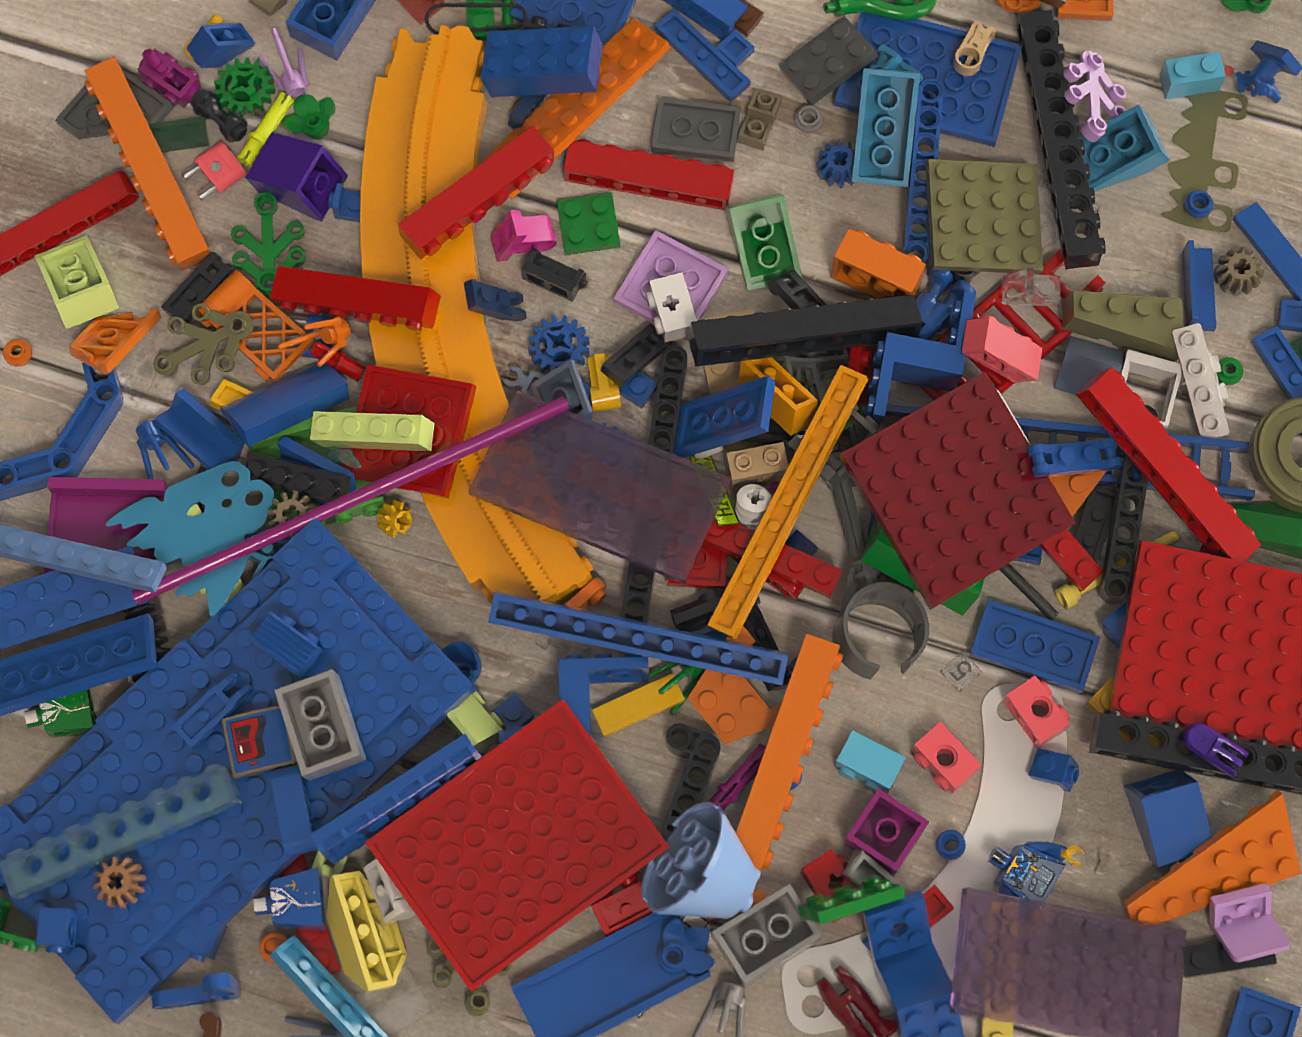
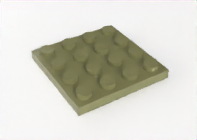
M941 159L927 160L925 166L931 270L1040 274L1044 270L1037 164Z

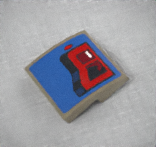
M280 706L250 711L221 720L233 779L263 774L264 771L296 764L293 747Z

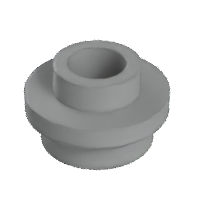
M804 106L797 111L795 124L802 132L813 133L822 125L823 117L816 107ZM811 118L814 122L806 123L804 119Z

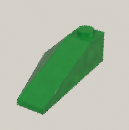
M1276 502L1230 504L1237 511V516L1255 532L1256 539L1261 543L1259 548L1302 559V513L1286 509Z

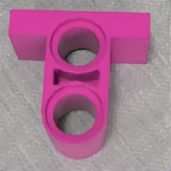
M520 210L509 211L490 236L497 262L507 261L512 254L531 253L533 248L543 252L557 245L549 216L522 217Z

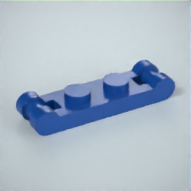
M1113 438L1050 445L1035 444L1027 448L1028 456L1032 458L1034 467H1032L1034 477L1111 471L1122 467L1121 458L1117 457L1115 451L1117 443ZM1100 452H1104L1105 460H1101Z

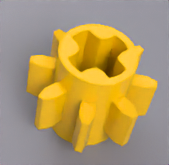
M393 500L392 504L384 502L380 511L376 514L377 528L384 530L385 535L394 538L397 533L405 535L412 524L411 509L404 507V503Z

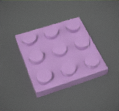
M655 230L614 296L613 301L654 324L653 318L657 317L655 308H649L645 293L649 291V281L682 272L696 319H701L727 277L729 268ZM670 305V306H667V307H669L670 311H674V310H675V309L672 308L671 305ZM688 337L681 338L685 341H688Z

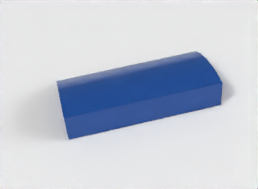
M315 363L220 409L247 447L313 417V411L323 412L348 400L349 392L347 382L336 370L326 363L321 367Z

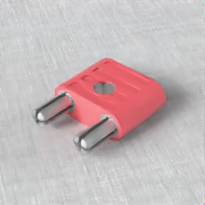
M222 141L195 158V164L181 172L182 178L187 181L201 171L211 183L197 193L201 201L215 192L220 194L247 175L241 164Z

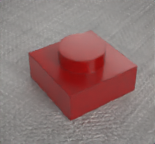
M936 885L923 894L931 929L953 911L954 907Z

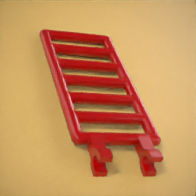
M1060 249L1045 264L1043 263L1044 270L1039 275L1065 300L1072 291L1054 274L1060 267L1064 266ZM1014 273L974 307L972 320L979 319L980 316L994 306L1023 336L1031 338L1033 343L1043 348L1042 360L1073 332L1063 329V321L1023 281L1029 274ZM1097 275L1081 291L1102 292L1106 282ZM1013 288L1057 331L1047 341H1044L1002 299ZM950 329L935 342L944 343L946 336L949 337ZM968 357L983 373H987L1001 395L1014 384L1011 380L1003 378L1000 374ZM962 375L957 386L963 385L968 380ZM920 386L933 401L943 396L938 389Z

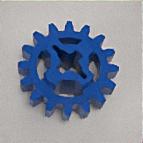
M553 315L551 318L552 322L547 323L544 319L541 320V329L533 327V334L535 336H529L528 338L529 344L532 345L528 348L529 355L534 356L532 358L533 365L541 363L540 372L544 373L547 369L553 371L569 360H574L575 364L585 365L583 356H589V348L586 347L590 344L589 337H583L586 334L584 327L577 329L578 321L576 319L568 323L567 316L564 315L561 321H557L556 316ZM573 337H575V339L577 340V349H575V346L571 344L573 341ZM541 343H543V346L547 348L545 350V355H543L540 350Z

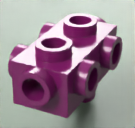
M151 49L143 51V59L138 68L142 79L141 82L154 91L157 89L162 92V96L172 102L174 107L179 104L185 108L191 102L193 96L202 88L199 82V75L189 67L184 69L178 65L177 60L167 52L162 54L156 49L153 51Z

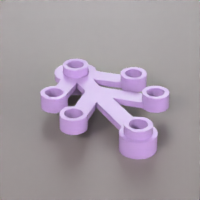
M1085 51L1080 56L1078 65L1071 63L1064 69L1063 74L1072 83L1076 82L1082 75H1085L1087 82L1079 86L1071 85L1064 92V96L1069 103L1076 104L1083 96L1088 94L1089 119L1081 125V132L1087 140L1096 142L1105 134L1107 129L1106 122L1100 117V103L1107 111L1111 120L1126 112L1125 108L1121 105L1115 106L1112 101L1119 103L1125 98L1126 90L1122 85L1112 83L1104 72V62L1098 53ZM1099 82H1100V83L1103 85V87L1106 89L1107 94L1104 92V90L1102 89V87L1099 85Z

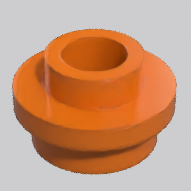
M13 339L5 345L3 356L11 366H24L32 357V348L23 339ZM15 349H22L19 355H13Z

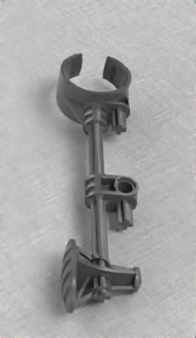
M845 348L840 349L834 354L819 351L799 354L800 358L793 355L772 357L790 375L795 377L798 382L800 376L805 375L807 385L804 388L818 400L816 412L826 394L824 380L835 376L837 372L835 370L822 374L821 371L839 369L840 365L848 368L849 353ZM817 355H837L830 357H817ZM858 424L847 428L851 447L866 438L865 430ZM838 438L831 455L838 461H842L839 455L844 451L841 449ZM848 474L834 489L827 483L828 488L835 491L853 559L849 565L841 611L833 627L832 640L833 643L840 645L838 653L844 654L841 662L853 673L871 680L879 670L880 665L867 660L854 647L848 633V616L852 609L862 605L871 604L887 607L898 613L907 622L914 637V650L911 656L901 665L900 672L904 674L920 657L927 645L929 638L928 616L922 603L915 596L914 589L886 575L887 582L879 581L880 571L860 561L866 540L852 487L857 486L851 475Z

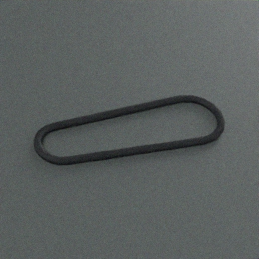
M439 3L429 8L425 15V24L430 32L436 35L439 34V31L431 27L429 16L433 10L440 7L518 8L524 14L523 19H527L528 14L522 5L514 3ZM521 21L515 25L473 28L470 31L475 33L516 29L523 25Z

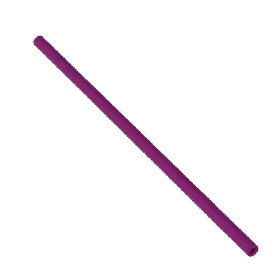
M562 396L168 574L162 578L156 593L135 589L131 591L137 605L299 532L314 517L322 522L570 409L565 397Z

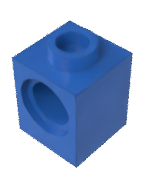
M39 908L36 945L46 947L47 953H64L65 948H75L78 911L68 908Z

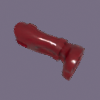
M841 965L836 967L833 973L845 989L844 992L838 995L833 986L824 977L816 982L824 1003L834 1017L845 1027L849 1035L852 1034L853 1037H874L863 1026V1022L857 1017L849 1003H853L865 1021L869 1022L876 1037H890L898 1030L896 1019L885 1018L879 1014L881 1012L880 1009L873 1003L861 983Z

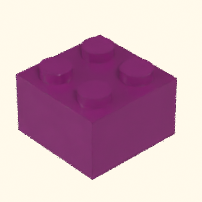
M878 788L846 836L843 844L853 851L855 849L863 850L894 877L926 829L929 821Z

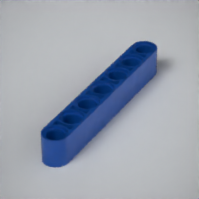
M934 79L923 81L918 89L902 252L906 255L912 251L919 252L923 256L922 262L925 264L930 254L926 180H921L916 176V172H926L925 163L927 160L938 159L943 87L940 82ZM927 91L933 92L936 98L932 100L926 99L923 93ZM930 118L933 120L934 125L925 126L920 120ZM926 144L931 147L932 151L923 153L919 150L918 146ZM919 197L926 200L927 205L919 207L913 200ZM919 224L924 227L925 232L922 234L914 233L911 226Z

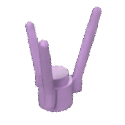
M272 28L271 32L286 70L281 75L282 80L278 78L262 56H259L258 60L263 67H268L279 92L286 93V97L289 95L291 98H296L306 93L307 86H309L303 50L301 48L297 50L300 72L298 73L297 70L291 69L277 30Z

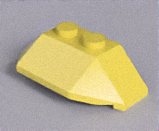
M360 871L333 875L330 877L327 920L344 974L365 992L393 987L397 982V977L407 956L397 921L384 924L369 882Z

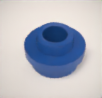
M1194 191L1185 200V210L1194 218H1204L1211 213L1213 200L1205 191ZM1194 203L1202 204L1203 208L1199 209L1195 207Z
M946 830L936 839V850L946 860L958 859L965 852L966 842L963 835L958 831ZM953 841L957 845L954 850H948L945 848L946 844Z

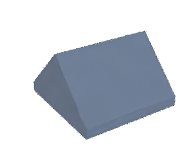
M1070 336L1054 389L1076 395L1098 372L1112 367L1120 373L1125 352Z
M574 360L567 361L530 384L538 407L562 396L565 397L569 405V410L544 421L549 437L568 432L570 429H578L581 425L587 426L591 424L593 411Z

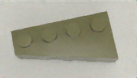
M1073 290L1062 302L1064 330L1096 340L1101 338L1113 342L1112 345L1121 348L1126 346L1138 350L1139 353L1150 356L1154 355L1172 362L1179 358L1172 332L1175 329L1184 327L1182 299Z

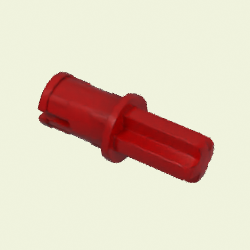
M315 342L310 350V355L320 360L331 348L320 342ZM344 351L336 352L325 362L332 366L334 370L349 376L356 382L360 381L366 369V365L346 356Z

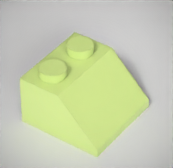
M474 691L459 707L450 711L444 721L458 737L466 734L481 755L499 740V731H503L501 727L504 724L494 712L488 714L482 707L485 704L484 700Z

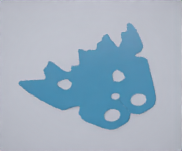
M231 461L169 486L164 493L163 502L155 497H147L134 503L112 517L106 523V526L110 527L121 523L122 528L125 529L136 524H148L146 528L128 541L126 545L133 548L140 547L142 550L155 548L154 556L156 561L166 564L181 558L182 565L185 566L244 541L245 534L257 532L266 521L268 516L267 510L271 508V501L274 499V491L262 480L250 481L249 469L240 462ZM226 472H237L239 480L234 486L226 487L222 484L221 479ZM253 490L261 491L263 494L261 503L256 506L247 505L245 502L246 495ZM230 499L232 501L231 506L223 507V500ZM197 502L205 505L204 512L197 516L191 517L186 514L191 506ZM250 554L180 585L175 595L185 594L186 596H191L206 588L209 614L211 617L215 616L237 584Z

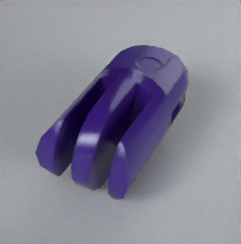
M1202 723L1189 725L1183 734L1184 743L1191 751L1232 778H1234L1237 772L1214 756L1218 755L1238 768L1241 767L1243 762L1222 748L1221 745H1225L1245 758L1249 754V752Z

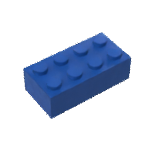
M300 0L285 23L291 38L337 61L376 0Z
M594 26L488 32L481 81L491 97L596 92L603 44Z

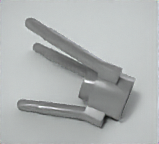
M721 982L720 989L714 990L712 1001L693 1037H700L717 1004L718 1008L722 1009L717 1032L719 1034L723 1033L729 1012H736V1008H738L737 1037H743L744 1009L747 1001L743 997L745 989L733 983Z

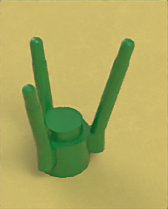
M669 662L651 671L649 677L652 678L679 665V663ZM682 664L680 665L681 672L660 688L658 693L664 694L685 676L689 679L694 678L683 693L686 701L706 669ZM684 702L674 706L670 711L671 715H675Z

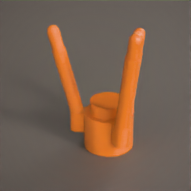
M340 316L330 320L304 325L305 330L321 329L278 344L277 348L281 350L321 336L325 343L334 344L317 362V365L321 367L339 349L347 346L345 339L350 336V327L346 320Z

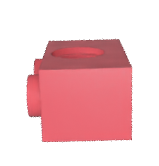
M1034 676L1006 694L1003 702L1034 746L1040 748L1067 730L1070 725L1068 721L1070 717L1062 705H1056L1053 701L1049 686L1043 680L1039 681ZM1033 705L1042 706L1046 711V716L1038 717L1034 715L1031 707Z
M941 721L915 743L912 749L914 753L913 758L916 763L923 769L928 768L935 775L933 777L935 783L943 791L948 789L952 794L977 773L981 767V764ZM942 753L950 756L952 764L942 766L938 763L936 756Z

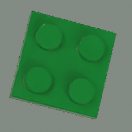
M612 192L557 200L565 256L620 248Z

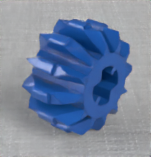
M838 139L835 147L827 143L825 151L820 150L818 153L819 161L816 162V169L821 171L819 175L821 180L829 178V187L834 182H837L841 189L844 187L845 181L851 186L854 184L852 182L855 149L851 150V142L841 146V142Z

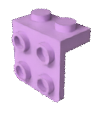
M1267 883L1210 897L1209 925L1231 959L1235 962H1243L1287 951L1290 948L1289 939L1271 915L1272 890Z

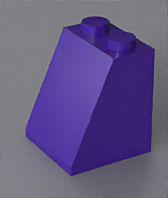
M272 132L245 179L258 193H271L275 196L277 202L322 222L329 210L331 191L335 192L337 183L344 184L348 175L322 145Z

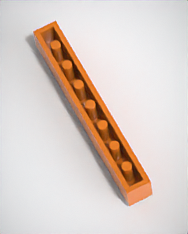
M113 56L85 69L88 80L84 81V84L90 96L96 95L100 102L95 106L102 120L108 119L111 125L107 131L113 143H120L123 151L118 154L125 168L131 166L135 174L130 179L136 191H143L146 200L142 201L149 217L154 215L158 224L154 225V228L160 240L166 239L170 248L165 251L172 265L178 263L181 270L184 271L201 263L211 252L118 61Z
M807 633L736 831L753 865L760 870V873L763 868L769 869L774 855V852L769 851L772 840L779 841L784 826L783 823L779 822L783 811L789 812L794 798V795L789 794L792 783L799 784L804 769L803 766L799 765L803 754L809 755L814 741L813 738L809 737L812 726L819 727L824 710L819 709L822 698H829L834 682L829 681L832 669L839 670L844 655L838 653L840 645Z

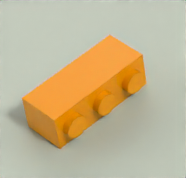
M772 357L741 361L738 385L769 376L775 380L770 417L790 436L807 429L816 414L818 400Z

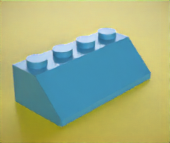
M863 69L852 182L908 187L920 72Z

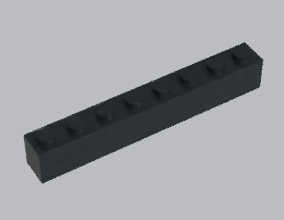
M896 295L890 298H871L864 301L840 302L825 306L813 305L800 309H784L767 313L757 312L742 316L730 315L717 319H700L691 322L688 341L695 367L875 345L878 344V341L884 340L887 332L918 338L923 322L914 295Z

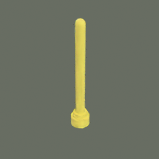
M1170 531L1152 542L1169 546L1178 540L1179 535L1176 531ZM1122 558L1114 564L1120 568H1124L1126 566V560L1125 558ZM1102 574L1081 592L1073 584H1064L1055 589V595L1060 605L1065 610L1077 605L1082 594L1100 585Z

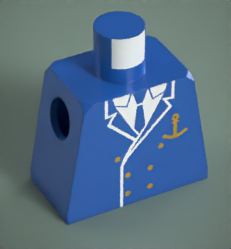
M318 868L270 881V896L254 897L255 915L272 914L273 924L278 928L326 930L322 873Z

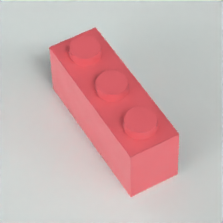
M982 315L979 319L967 320L962 347L964 355L1014 383L1038 380L1042 347L1033 343L1031 338L1014 332V328L997 322V319L993 316Z

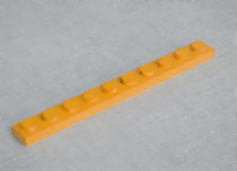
M840 365L708 623L710 628L736 640L868 381L866 375Z

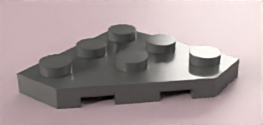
M122 69L150 129L157 128L174 108L172 102ZM86 86L79 91L55 120L57 125L77 139L109 135L107 129L111 127L108 119L102 120L95 105L100 102L97 96L91 97Z

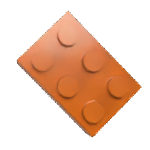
M848 228L834 255L830 278L875 299L890 298L896 295H914L915 297L921 286L926 264L913 254L906 255L897 251L890 243H880L871 239L864 231H854Z

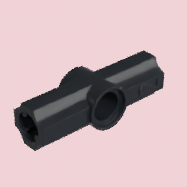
M717 588L700 595L698 600L670 610L675 628L689 632L707 625L726 589ZM759 595L753 606L761 603Z

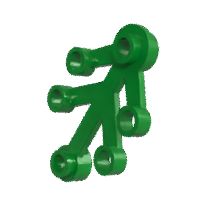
M263 192L257 195L254 200L256 212L261 216L262 244L249 235L244 226H235L231 231L234 243L246 246L263 260V270L250 262L248 255L242 251L236 252L232 256V263L237 270H244L256 280V289L266 298H270L272 288H266L265 285L268 282H274L277 268L275 269V259L294 240L302 239L305 235V230L300 222L293 221L287 226V231L274 243L273 215L277 212L278 204L273 194ZM266 204L271 205L269 210H263L262 207ZM294 228L301 229L298 234L291 233ZM238 232L245 233L242 238L235 237ZM299 247L292 248L288 253V258L279 266L294 268L295 266L303 265L306 261L304 250ZM297 253L302 255L299 260L292 259L293 255ZM239 258L246 259L243 264L236 263Z

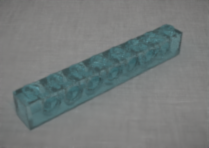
M220 764L208 766L203 769L204 774L195 778H192V776L183 777L175 781L176 786L167 790H164V788L155 789L147 793V798L144 800L125 802L114 813L108 814V812L97 814L86 825L80 826V824L69 826L62 831L63 835L56 838L48 836L37 840L34 843L35 847L28 850L21 848L6 855L7 859L0 861V868L10 896L21 899L100 865L103 861L107 862L113 856H121L243 803L236 781L232 778L231 769L225 765L220 766ZM204 786H209L211 789L210 796L206 800L201 801L199 799L200 789ZM181 798V809L173 813L171 811V803L174 799ZM148 810H153V821L145 825L143 823L144 814ZM120 822H125V833L117 837L115 835L116 826ZM96 834L98 837L97 845L89 849L87 847V840L91 835ZM68 846L70 854L66 860L61 861L59 852L63 847ZM40 858L41 868L33 874L31 870L32 862Z

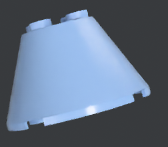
M711 802L696 804L682 813L672 823L676 828L666 839L670 848L647 864L642 880V899L647 902V908L657 914L727 919L739 911L745 912L750 908L753 903V896L751 895L760 877V870L753 865L724 811Z

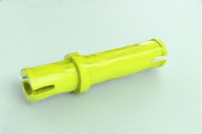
M279 92L256 130L248 135V142L236 157L241 165L244 161L246 162L244 167H252L270 134L275 131L291 105L294 104L293 98L289 95L285 100L286 93Z

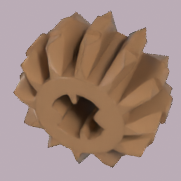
M113 856L111 864L106 861L101 862L102 868L105 871L103 873L95 871L94 876L100 878V882L92 885L93 889L101 890L97 896L98 900L104 901L107 899V906L111 908L118 904L119 908H126L127 899L135 904L138 900L134 893L145 892L143 887L138 886V883L146 880V876L138 874L142 868L141 865L137 863L132 865V859L129 857H125L121 861L118 856ZM118 876L123 878L121 880L123 885L121 888L116 887L118 885L116 880Z

